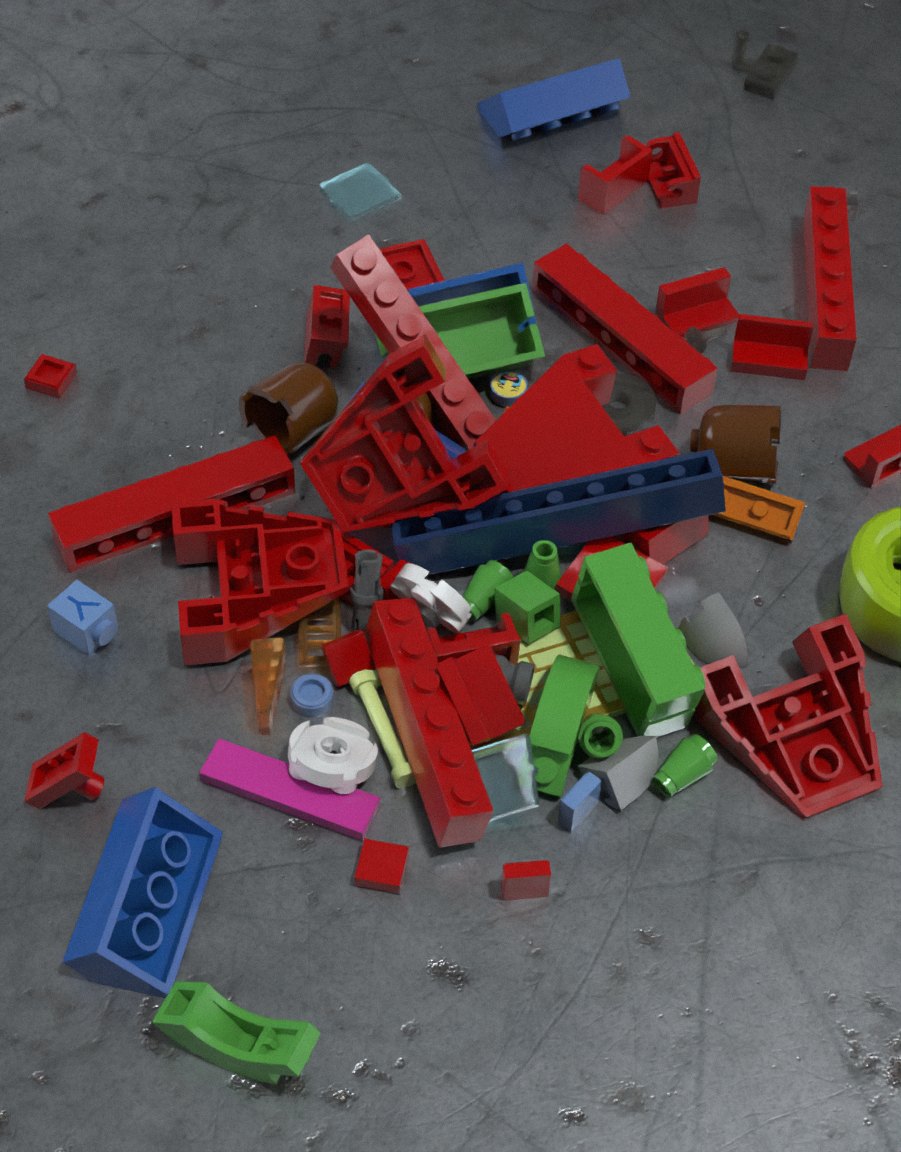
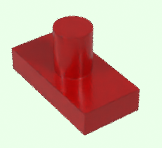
M83 732L34 762L24 802L40 809L69 791H73L89 800L97 798L105 782L104 776L93 771L99 739Z

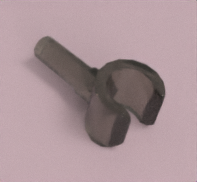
M725 326L700 332L696 327H690L686 331L685 336L687 343L702 354L706 350V342L708 340L727 335L728 331Z

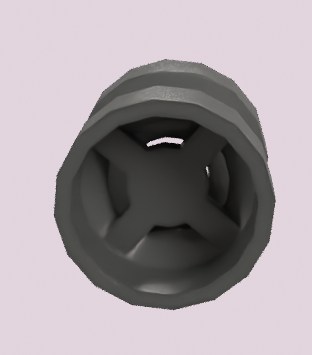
M496 655L517 703L525 706L533 680L535 664L521 661L515 666L513 663L508 662L506 657Z

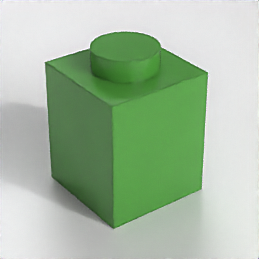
M526 570L495 587L496 620L501 622L499 614L508 612L516 632L527 644L560 627V594Z

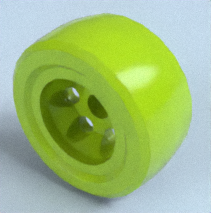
M895 507L876 514L861 527L845 557L840 579L839 595L841 611L843 615L847 614L858 639L873 651L891 660L901 662V570H897L893 566L894 563L901 564V507Z

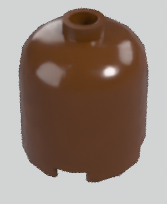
M296 362L283 367L250 386L247 392L239 398V412L245 428L252 425L261 440L276 435L286 455L297 451L333 422L338 412L339 399L332 380L320 368L313 364Z
M720 405L710 408L703 415L699 429L691 430L690 452L713 449L722 475L738 481L776 484L778 461H776L777 446H772V444H780L781 406Z

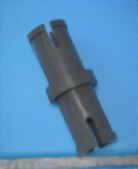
M362 550L355 555L354 585L350 588V599L353 601L352 632L359 629L365 633L374 601L383 600L384 590L380 586L383 556L381 553L376 554L374 550Z

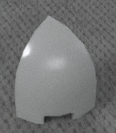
M719 592L700 602L704 609L696 614L691 621L687 616L682 619L678 628L683 633L689 649L700 660L710 664L734 655L739 667L747 666L748 652L740 624Z
M637 736L624 739L618 751L607 758L590 757L578 766L582 775L590 772L602 780L601 789L609 795L605 799L608 805L622 810L649 787L652 777L657 770L659 750L656 736Z

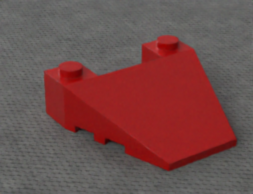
M426 334L387 356L300 461V465L343 533L395 523L396 520L404 518L434 516V513L458 508V511L470 509L508 489V473L488 439L452 459L416 400L417 397L444 383L446 379V368Z
M598 344L561 356L473 445L475 447L487 439L508 473V489L503 491L504 493L676 457L680 455V452L659 425L627 436L622 434L602 407V405L610 401L617 369Z
M217 499L171 502L177 565L218 561L221 597L178 601L184 665L226 662L349 591L342 531L335 519L288 512L287 516L264 513V507L250 505L249 510L226 506V501Z
M847 614L811 626L792 641L807 677L752 697L734 655L700 667L705 678V691L695 708L694 715L697 722L803 819L883 787L875 732L871 731L868 708L872 705L870 692H866L864 680L865 654Z

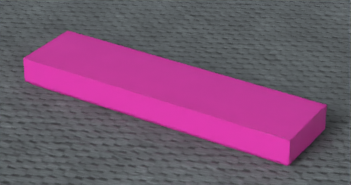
M220 738L217 740L199 772L200 781L360 841L364 840L381 806V797L357 788L352 793L339 794L331 788L318 786L306 780H298L289 773L288 763Z

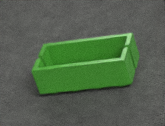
M526 283L419 306L468 380L534 365L545 357L537 323L527 326L521 332L519 326L524 325L535 316ZM376 335L381 357L388 356V351Z
M632 543L585 556L578 575L580 580L576 582L571 600L637 736H656L657 738L686 728L705 691V678L700 667L696 664L693 665L686 651V641L683 633L679 628H674L668 616V607L661 592H656L650 581V572L645 559L642 556L638 557Z

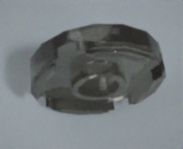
M617 372L610 401L602 405V407L622 434L627 436L631 432L638 431L639 429L642 431L650 426L655 417L657 398L653 389L644 380L631 374ZM621 402L627 407L615 408L610 403Z

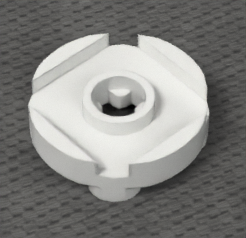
M410 563L405 564L391 584V591L399 598L414 597L422 619L426 624L436 628L441 623L450 631L459 633L472 616L469 613L471 607L468 602L442 579L438 584L425 579L429 573L426 569Z
M324 717L323 724L310 726L309 720L298 725L290 735L287 755L290 763L289 773L298 780H306L318 786L331 788L339 794H349L356 790L357 784L367 780L374 772L378 747L376 742L373 746L369 741L370 733L363 726L353 721L337 717ZM331 751H337L339 754H332Z

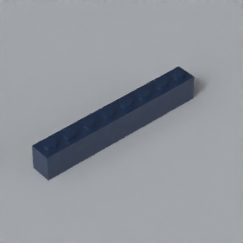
M709 449L495 495L470 509L458 511L457 508L436 512L434 516L423 518L415 516L396 520L395 523H391L394 547L398 562L402 559L429 571L428 575L487 563L489 560L496 561L529 554L532 551L533 545L541 540H548L554 543L556 547H562L726 512L723 475L714 450Z

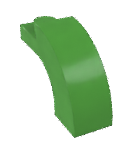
M560 654L557 655L549 672L536 711L518 785L559 797L563 795L579 730L590 706L600 665Z
M175 981L152 1021L154 1025L170 1038L205 1060L241 1076L271 1084H276L280 1075L299 1077L321 1034L310 1022L271 1019L244 1010L224 998L208 983Z

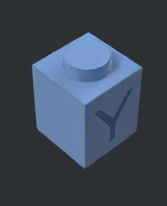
M77 579L47 605L53 631L89 656L101 645L109 643L119 629L114 604Z

